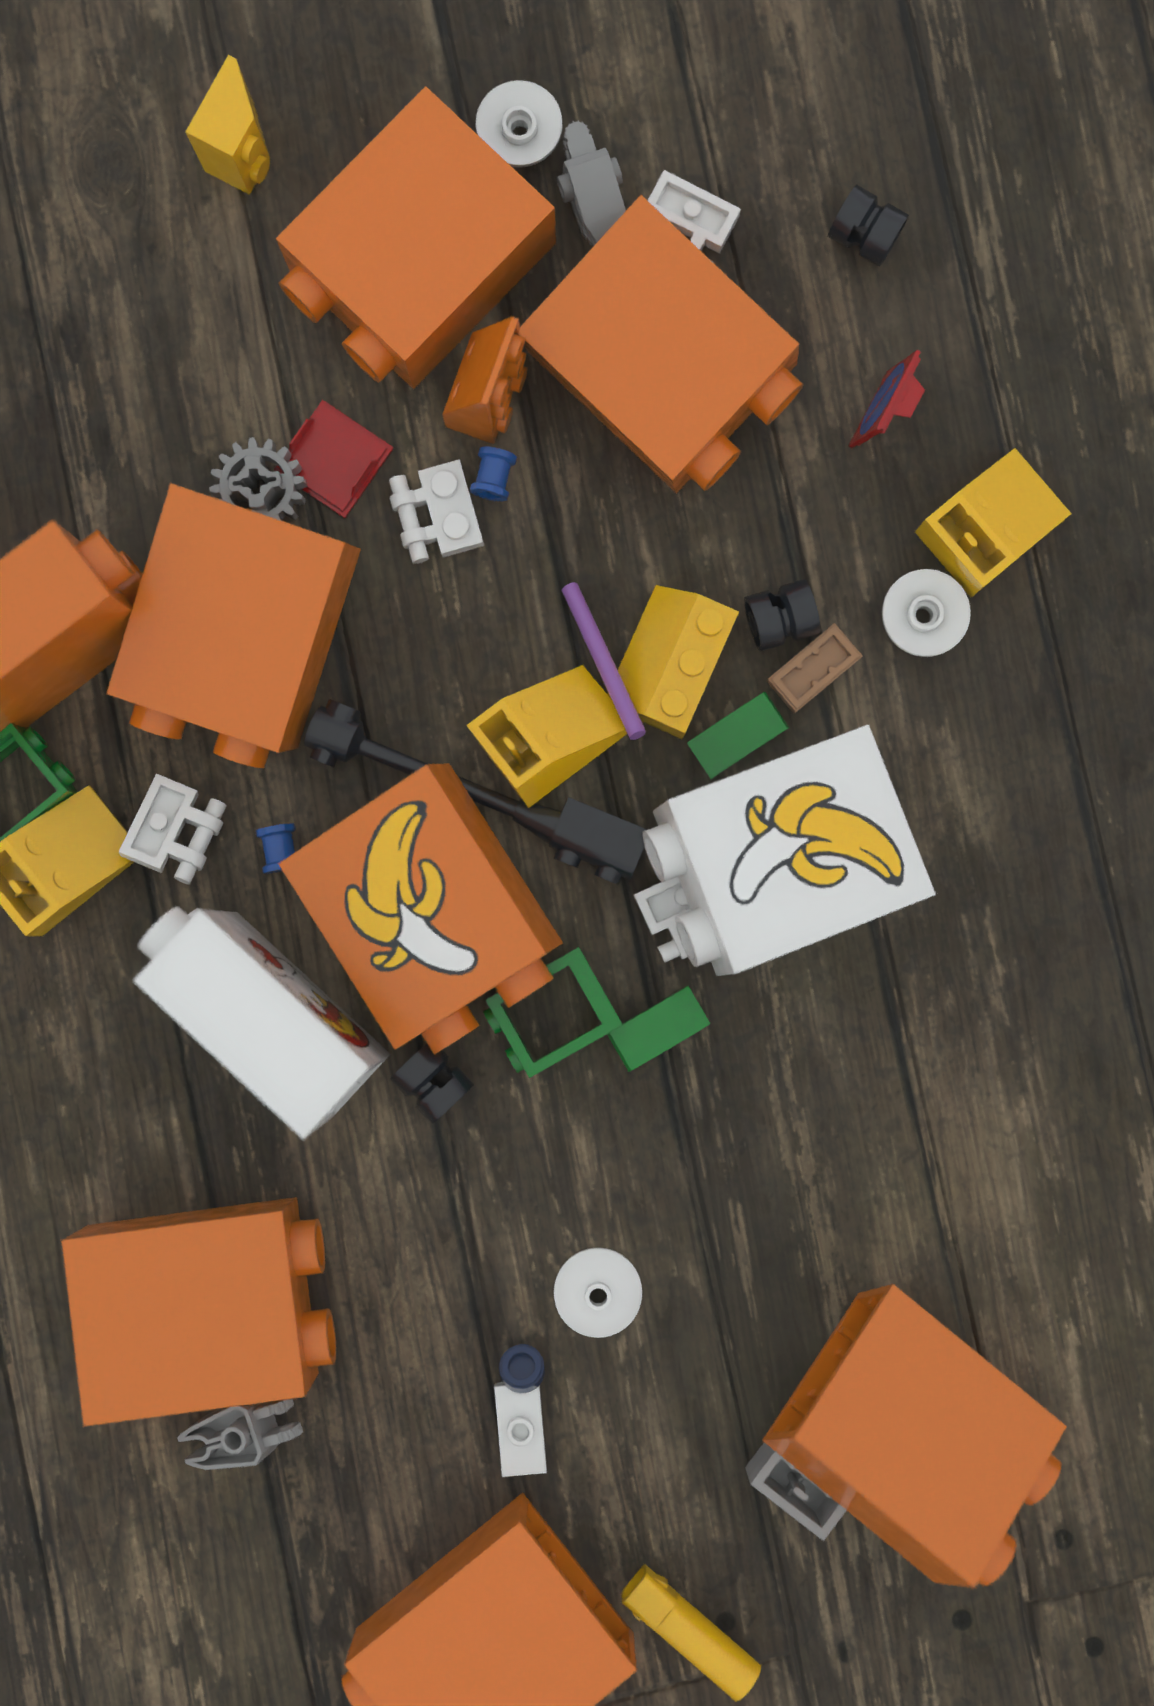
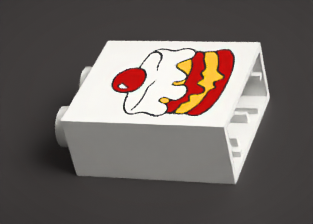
M177 906L161 917L144 935L138 945V948L152 961L133 981L302 1139H305L331 1120L390 1056V1053L238 912L202 910L197 908L187 915Z

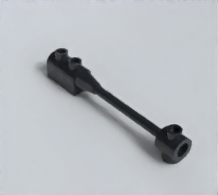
M331 699L328 700L326 707L321 705L316 710L304 740V746L313 749L310 758L331 767H335L337 760L346 763L358 754L409 775L428 764L365 738L363 722L358 721L362 712ZM458 776L474 802L513 817V821L548 843L549 847L556 849L554 859L578 868L581 860L595 865L597 869L594 875L619 885L622 877L631 879L644 849L643 831L647 829L568 797L563 811L539 804H534L528 808L522 799L520 801Z

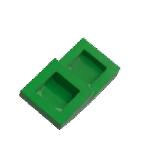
M763 692L694 737L687 744L710 779H712L789 729V726L767 693Z
M686 986L651 1008L622 1023L621 1027L607 1035L629 1072L710 1025V1022L690 987Z

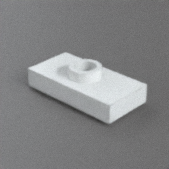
M503 1382L495 1383L502 1477L547 1473L540 1385L531 1392L516 1393L508 1389Z

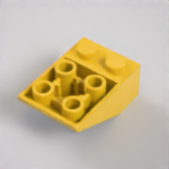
M1014 448L927 517L915 533L972 598L1070 516L1071 512Z
M583 665L502 698L467 724V727L481 748L528 808L627 735L612 699Z
M90 785L0 842V905L25 936L45 935L134 863L119 855V850L128 831Z

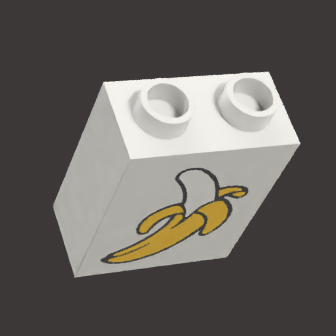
M869 724L669 799L653 810L658 826L643 831L644 846L657 877L661 882L678 877L691 911L675 917L679 938L689 960L695 967L711 961L716 976L739 973L936 895Z

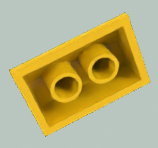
M659 585L655 586L618 668V672L642 722L683 739L739 611L697 593Z

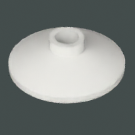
M510 81L495 87L484 97L477 111L476 131L477 135L511 167H527L543 161L554 151L562 133V115L558 103L545 88L529 81ZM518 126L527 129V133L524 135H514L512 131Z
M920 569L903 575L890 587L883 602L882 620L888 636L900 649L915 656L932 657L949 651L961 641L970 623V604L964 589L954 578L938 570ZM918 609H925L929 612L930 621L928 623H921L917 620L916 611Z
M596 1247L574 1254L563 1264L555 1280L554 1301L560 1317L571 1329L588 1337L601 1338L619 1333L634 1320L641 1305L642 1285L635 1267L626 1257L611 1249ZM597 1288L603 1289L607 1294L606 1299L602 1303L593 1302L589 1296L592 1290Z

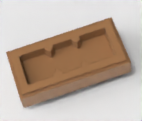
M834 623L770 676L766 682L795 714L863 656Z

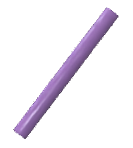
M575 582L569 583L562 588L563 595L630 740L638 739L645 735L646 730L578 584Z

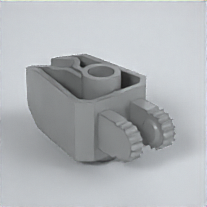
M578 120L577 122L569 123L568 127L565 128L563 149L566 150L565 156L567 160L564 161L562 175L557 176V183L564 203L571 202L582 236L594 247L626 211L618 186L623 183L617 159L615 157L610 158L606 147L596 150L592 135L589 134L590 129Z
M293 1399L212 1410L178 1436V1442L199 1439L205 1445L210 1444L194 1451L184 1459L185 1463L204 1470L258 1465L277 1448L278 1444L290 1441L303 1433L300 1422H290L277 1426L274 1415L282 1414L293 1407Z

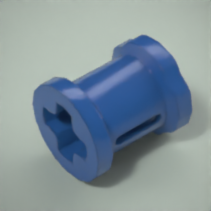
M480 447L478 457L481 458L476 482L471 484L470 492L487 500L507 501L509 492L505 489L510 467L516 465L517 456L496 447Z
M294 823L264 827L255 831L256 837L261 838L266 860V865L262 867L263 874L283 872L279 863L295 853L292 833L296 830Z

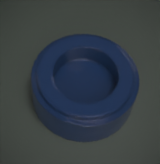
M515 1345L509 1348L500 1360L499 1370L502 1381L513 1392H531L543 1381L545 1375L543 1358L539 1351L530 1345Z

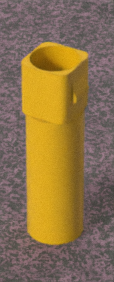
M644 1564L622 1590V1604L633 1613L638 1621L642 1620L734 1701L741 1700L757 1681L761 1665L668 1584V1580L665 1577L656 1574Z

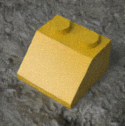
M228 55L189 124L186 134L205 172L250 195L255 184H260L265 179L270 167V157L253 100L237 59Z

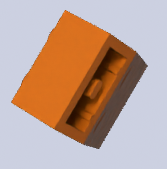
M510 317L472 332L442 414L446 428L492 444L495 443L498 432L506 433L513 413V408L509 407L513 391L521 392L528 370L527 367H524L526 353L522 351L525 338L520 336L518 318Z

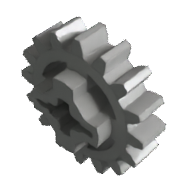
M253 437L249 438L248 449L243 450L235 442L232 444L234 456L230 458L222 453L219 455L220 460L225 466L223 470H211L212 476L219 481V484L209 487L210 493L214 497L221 498L220 500L235 505L233 500L248 502L252 511L280 521L285 516L294 520L298 518L292 507L294 504H305V498L297 490L307 487V482L304 477L295 476L303 468L298 460L289 462L292 454L288 448L284 446L276 453V445L271 439H267L263 448H260ZM265 461L278 465L284 471V474H280L279 471L270 472ZM241 467H243V468L241 469V471L237 474V476H235V474L237 473V471H238ZM258 480H263L265 485L260 486V493L254 494L251 489L257 488ZM280 498H283L281 502L275 508L272 509L276 502Z

